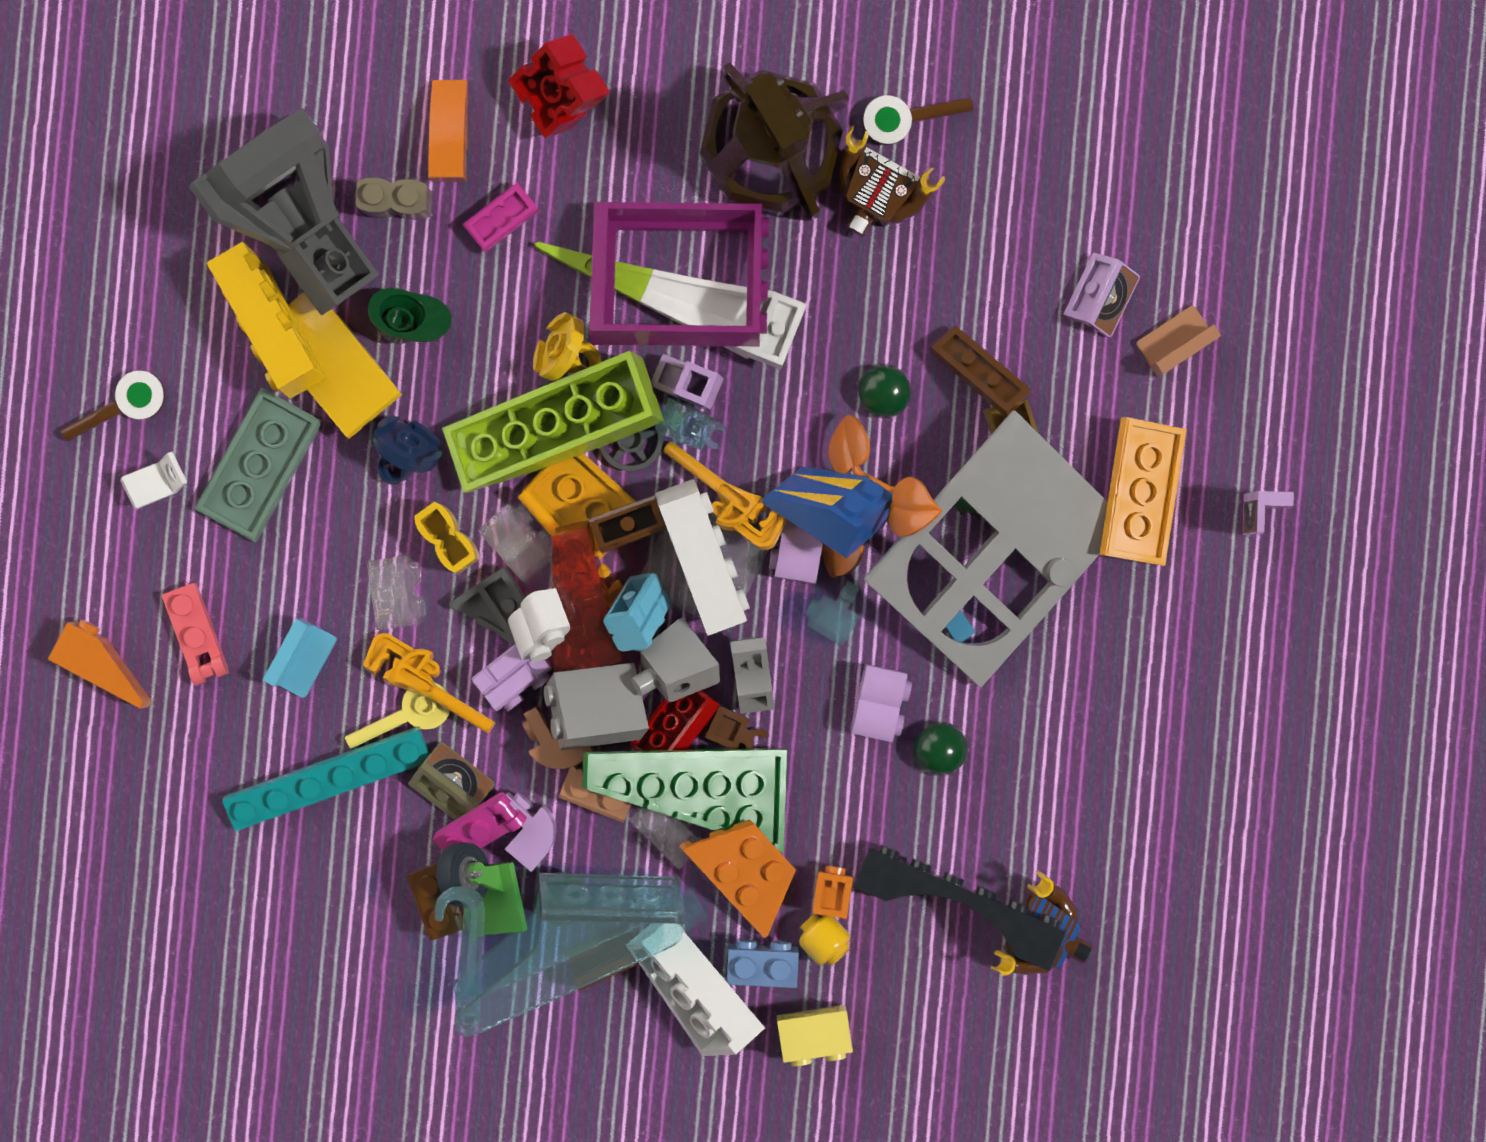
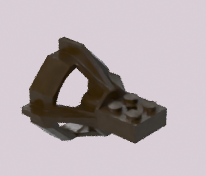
M729 62L723 66V76L730 88L713 98L700 149L702 161L728 203L762 204V212L780 217L802 205L810 220L813 221L820 214V209L814 197L828 190L843 133V129L835 118L834 113L847 106L849 99L847 93L843 90L823 97L813 82L764 70H759L745 79ZM788 87L798 90L808 97L799 98L797 94L790 93ZM734 98L740 102L732 131L734 137L718 154L716 148L717 124L726 105ZM813 121H825L828 136L826 154L818 171L811 178L803 153L806 152ZM747 159L777 168L781 167L789 192L782 194L757 193L738 184L731 176Z

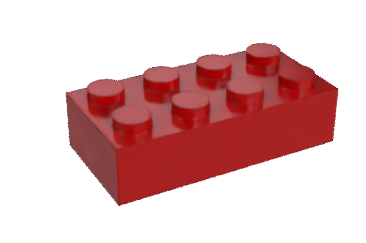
M702 690L673 702H668L664 699L647 721L649 727L647 732L640 740L632 741L630 746L636 751L687 750L720 704Z

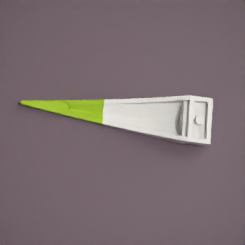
M541 242L534 243L536 250L591 278L592 255ZM616 261L615 291L681 325L746 326L747 287L683 276ZM768 291V302H761L760 313H767V334H760V347H723L746 359L752 358L781 370L807 304L775 291Z

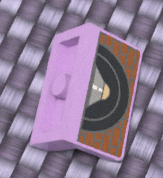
M1093 252L1063 315L1070 320L1092 326L1104 336L1112 337L1140 279V275L1119 259Z
M1256 491L1244 494L1243 535L1264 534L1265 508L1279 509L1292 507L1294 492Z

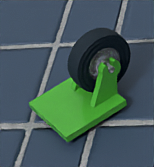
M468 842L455 843L443 850L437 864L438 887L448 903L463 907L469 936L517 933L528 930L513 862L488 864L482 849Z

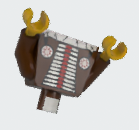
M852 126L846 135L845 141L847 145L844 147L838 165V185L840 193L845 197L844 205L854 210L846 227L855 234L864 237L873 221L886 227L890 222L899 224L918 214L932 196V192L944 184L945 177L943 176L937 184L932 183L929 180V174L934 168H929L922 177H919L865 147L869 135L867 131H865L862 140H855L851 135L854 126Z

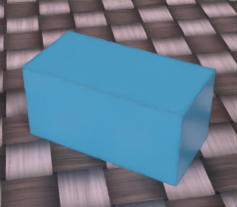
M961 610L945 627L953 640L963 642L976 633Z

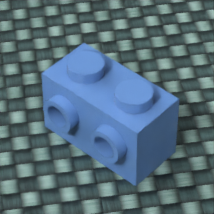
M736 940V944H729L727 983L729 985L797 988L798 947H791L792 943L786 941H771V946L757 945L755 940Z

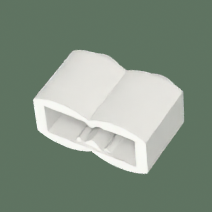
M556 588L532 592L521 602V608L512 613L508 618V624L521 660L531 659L532 662H539L551 656V651L556 645L565 640L564 636L570 630V625Z

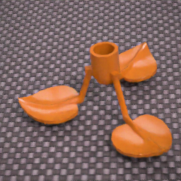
M847 414V416L843 417L835 429L829 444L828 455L832 468L836 472L849 474L853 470L855 475L868 477L892 493L893 503L889 505L890 512L886 522H889L890 529L894 534L908 537L923 530L943 510L932 499L924 484L916 478L907 477L902 479L896 486H890L862 471L859 465L864 464L868 460L870 453L868 435L863 425L855 416ZM823 543L822 556L829 575L836 579L839 576L851 573L862 559L863 545L848 558H845Z

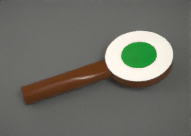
M889 95L880 96L871 101L863 115L864 130L868 132V136L874 142L882 145H892L905 138L911 128V123L973 111V103L971 97L909 109L897 97Z
M133 371L126 374L116 387V400L61 429L63 437L66 441H70L121 413L134 419H148L155 416L165 402V389L162 382L157 376L146 371Z

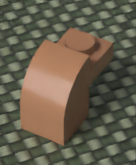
M539 706L524 713L526 721L522 724L532 741L538 739L540 745L528 752L541 765L552 769H566L582 762L584 752H596L593 746L560 750L558 739H553L551 727Z

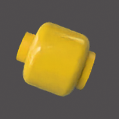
M814 914L800 927L804 933L799 939V945L817 965L821 966L827 963L831 967L850 950V947L847 945L850 941V934L835 917L822 916L819 918Z

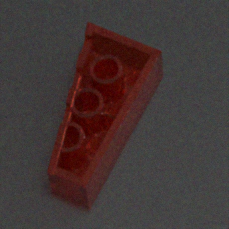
M589 520L556 527L552 535V589L556 588L570 625V630L564 636L565 640L553 649L554 673L596 668L622 662L624 651L622 652L617 649L612 639L613 634H609L603 622L612 604Z

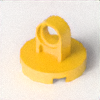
M564 312L556 316L546 329L550 330L551 333L546 342L539 340L533 357V369L541 377L549 381H555L561 378L567 371L572 374L601 363L602 359L597 348L583 340V321ZM579 353H583L588 358L589 367L584 366L580 362Z

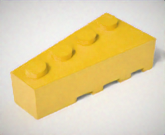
M242 241L207 262L224 297L236 314V320L240 328L249 337L252 343L250 347L253 354L266 367L268 373L265 374V377L275 392L280 390L291 399L326 378L270 268L256 253Z

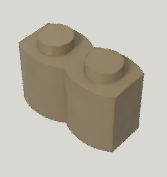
M365 178L357 181L356 207L369 217L383 219L397 214L408 220H422L431 216L432 191L423 182L403 179L391 183L381 178Z

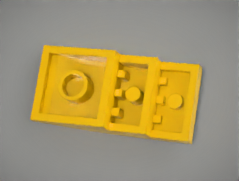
M303 292L289 304V307L326 377L307 390L344 435L350 439L403 394L335 311L331 309L321 316Z

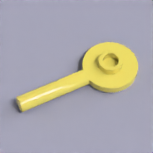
M434 682L437 687L447 692L444 687ZM407 690L402 700L401 710L345 736V739L350 749L406 722H409L414 727L420 726V729H433L445 722L450 714V710L428 697Z

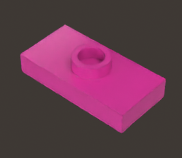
M516 182L466 221L463 226L486 253L538 213L539 209L520 184Z

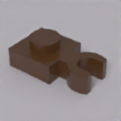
M720 705L710 718L703 736L730 749H737L740 742L743 743L745 749L756 748L752 746V740L755 736H762L768 739L769 734L758 727L747 729L750 722L749 718Z

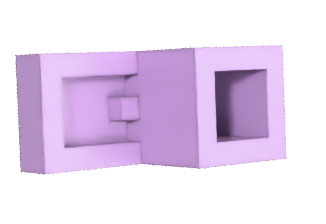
M663 354L651 384L654 389L679 398L693 406L710 411L724 378L716 372L689 361L685 363Z
M508 792L506 796L511 800L510 805L515 810L519 809L527 819L522 825L523 829L505 850L532 872L553 846L556 837L555 819L545 804L534 814L530 810L533 804L519 792L515 796Z

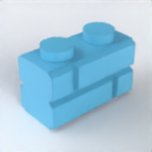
M653 572L629 576L603 620L609 634H613L612 639L617 649L622 652L630 650L642 651L648 648L653 642L652 638L656 630L664 623V616L672 604L667 592L662 590L663 585L658 575Z

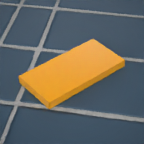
M1121 417L1099 555L1165 566L1187 429Z

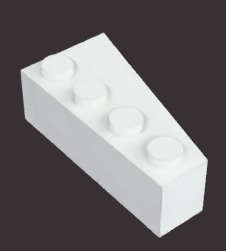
M692 479L655 493L658 506L707 636L746 622L744 610L750 609L743 589L736 591L732 579L738 577L731 557L724 559L720 546L725 545L726 542L719 524L712 527L708 514L714 512L707 492L700 494L695 480Z
M671 916L655 918L625 943L702 1056L736 1055L765 1029L687 936L682 925Z

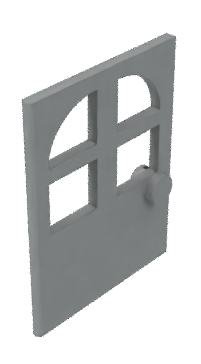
M1014 410L933 499L943 512L918 533L908 537L900 536L863 578L868 585L980 688L1099 556L1107 509V501ZM960 497L995 530L964 566L929 534ZM918 545L954 577L922 613L915 606L907 584L908 564ZM1014 549L1044 579L1049 581L1017 617L983 585ZM973 596L1007 627L997 637L982 643L959 642L941 632Z

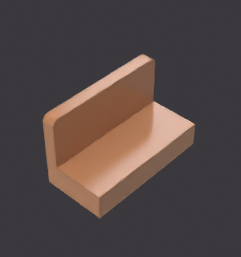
M1190 306L1137 341L1136 346L1156 376L1159 377L1222 335L1214 324L1208 327L1196 307Z

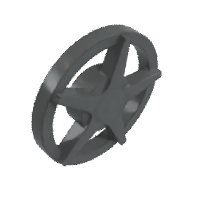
M660 424L654 425L656 430L640 431L617 440L620 448L613 459L609 456L605 446L600 447L601 453L617 469L630 472L645 469L655 462L661 453L664 439ZM658 434L656 450L647 459L642 450L645 439ZM627 452L637 453L644 463L627 466L617 461Z

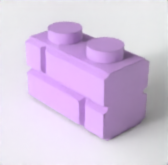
M514 644L471 679L496 711L504 707L509 712L524 700L521 696L523 691L530 686L536 691L549 681L551 676L548 672L554 667L548 659L539 662H532L531 659L521 660L517 646Z

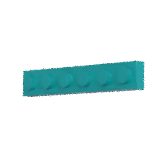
M420 726L223 796L222 802L236 832L422 765L430 755V751Z

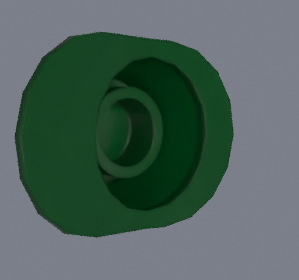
M391 287L381 289L375 293L368 303V315L371 322L378 329L379 333L392 343L404 344L411 341H435L444 336L451 326L452 315L448 307L441 300L428 295Z

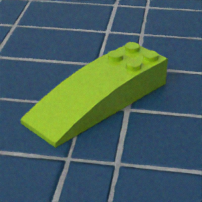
M630 350L442 429L463 492L468 493L590 452L662 423L664 418L643 358Z

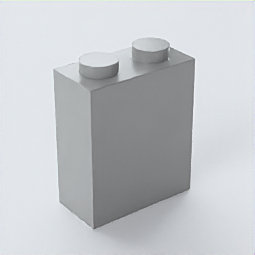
M634 663L553 673L546 686H544V700L546 705L551 706L552 709L551 733L554 740L558 739L560 750L640 740L649 727L642 696L636 692L631 683V678L637 675Z

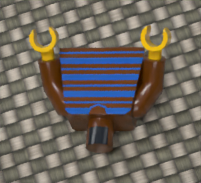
M1038 871L1036 874L1041 877L1040 883L1035 887H1032L1030 884L1027 885L1030 892L1024 905L1030 907L1028 914L1040 919L1043 913L1063 921L1061 928L1068 930L1053 967L1060 969L1067 956L1085 963L1091 952L1092 944L1076 937L1081 928V924L1076 920L1077 909L1065 890ZM1007 940L1002 947L1006 953L1000 950H996L994 953L1002 958L1001 963L997 967H990V969L1002 975H1009L1011 973L1030 975L1049 972L1017 958Z

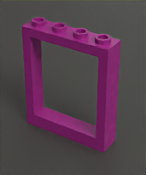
M594 202L589 325L592 345L760 347V334H767V313H760L761 302H768V281H761V270H768V249H762V238H769V217H762V204ZM617 230L748 232L746 326L614 324Z

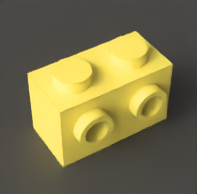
M845 1005L777 1015L783 1063L791 1062V1066H804L811 1064L812 1058L825 1057L826 1061H837L845 1059L846 1053L853 1052Z

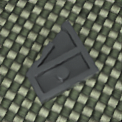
M505 566L450 602L449 605L452 609L461 611L476 620V623L484 628L498 633V636L511 644H515L508 624V618L512 613L521 608V602L526 596Z

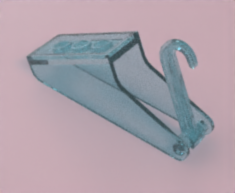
M539 873L537 904L532 914L526 918L528 930L525 932L509 933L482 956L485 904L479 892L464 886L451 887L438 897L435 905L436 921L443 920L446 906L449 902L456 900L464 905L460 973L454 983V993L456 995V1017L454 1024L456 1031L462 1036L467 1037L477 1035L675 946L682 938L685 922V909L679 877Z

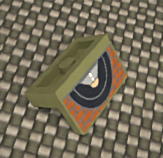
M440 742L419 767L408 785L456 820L479 806L493 788L495 782L445 743Z

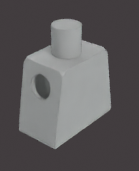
M680 618L653 639L652 644L648 648L640 651L641 665L644 671L631 678V683L640 696L657 688L666 701L673 702L719 683V663L686 621Z

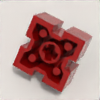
M573 34L546 42L531 57L533 62L522 65L507 80L521 103L529 102L534 109L530 117L545 139L571 130L587 115L585 113L586 110L596 107L611 93L596 69L589 70L585 66L584 62L588 56Z

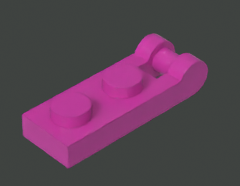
M501 792L438 830L434 835L433 841L442 851L452 844L463 842L473 843L483 848L507 832H514L525 823L527 817L519 809L515 810L510 805L511 800L504 792Z

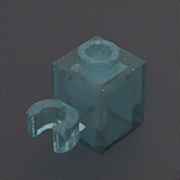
M670 397L662 413L664 422L659 423L656 427V430L672 440L702 450L704 444L712 449H718L719 444L711 440V433L717 429L723 432L727 429L723 424L715 421L714 417L702 410Z
M847 581L836 602L824 595L820 601L813 598L804 614V617L809 619L806 626L843 646L860 618L859 615L848 609L860 588Z

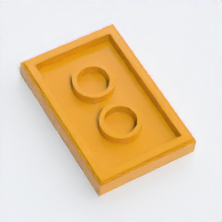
M585 454L543 468L522 490L524 491L528 488L557 523L598 561L607 552L600 553L588 519L636 502Z

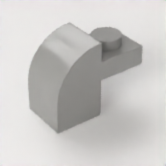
M748 637L740 641L730 642L740 714L775 709L765 637Z

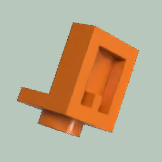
M826 865L825 872L817 871L812 914L847 919L853 877L845 875L846 868Z

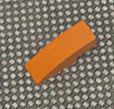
M432 80L428 178L431 182H467L468 81Z

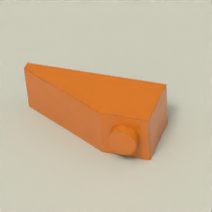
M83 619L79 623L67 622L48 660L140 709L149 707L151 699L110 641L98 634L100 628Z

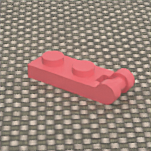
M197 583L162 594V599L186 660L193 684L197 686L205 683L208 677L214 675L221 677L228 674L229 670ZM209 652L211 662L201 665L198 656Z

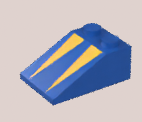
M803 466L763 497L762 500L764 505L845 558H848L885 526L890 512L889 505L893 503L892 493L868 477Z

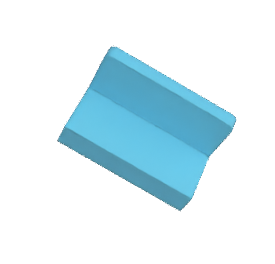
M302 618L295 619L263 681L274 687L281 686L301 698L306 697L331 653L337 637Z

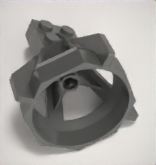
M303 108L259 134L219 162L207 173L194 180L189 186L214 222L268 244L278 252V257L321 316L379 276L338 218L340 213L336 210L333 201L329 146L323 139L322 133ZM297 170L300 181L294 186L290 184L268 199L269 203L262 208L252 202L253 199Z

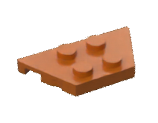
M750 819L735 824L728 830L720 829L709 833L708 838L691 843L688 840L683 842L679 847L765 939L771 930L796 869Z

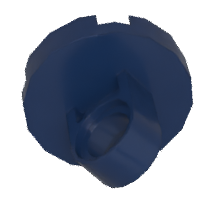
M398 416L387 417L378 423L373 433L372 442L376 451L381 455L378 463V472L380 477L390 485H396L407 480L413 472L423 473L431 471L437 465L442 455V451H439L437 448L440 444L439 439L430 429L417 421L411 420L408 425L398 422L400 418ZM390 463L401 468L400 476L392 472Z

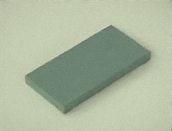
M260 388L194 509L244 537L257 542L324 421L266 389Z

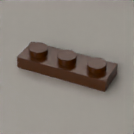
M956 325L931 347V354L1006 418L1031 396V389Z

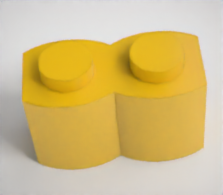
M433 502L414 516L415 524L420 534L427 541L435 544L436 554L448 570L454 573H461L480 559L476 545L466 534L459 531L457 519L446 506Z

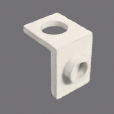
M173 452L167 453L158 463L125 475L120 479L135 510L178 493L187 483ZM170 466L172 467V469H173V471H174L175 477H174L173 474H172V471H171Z

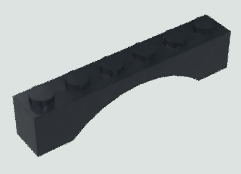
M880 845L879 850L869 848L854 888L884 901L903 896L931 895L961 902L979 912L994 924L1008 941L1017 958L1047 971L1052 970L1068 931L1061 928L1063 921L1044 913L1041 919L1028 914L1030 907L1011 899L1008 905L995 900L997 893L977 885L975 891L962 886L964 879L945 872L943 877L930 872L931 865L913 858L911 864L898 859L900 852L887 846Z

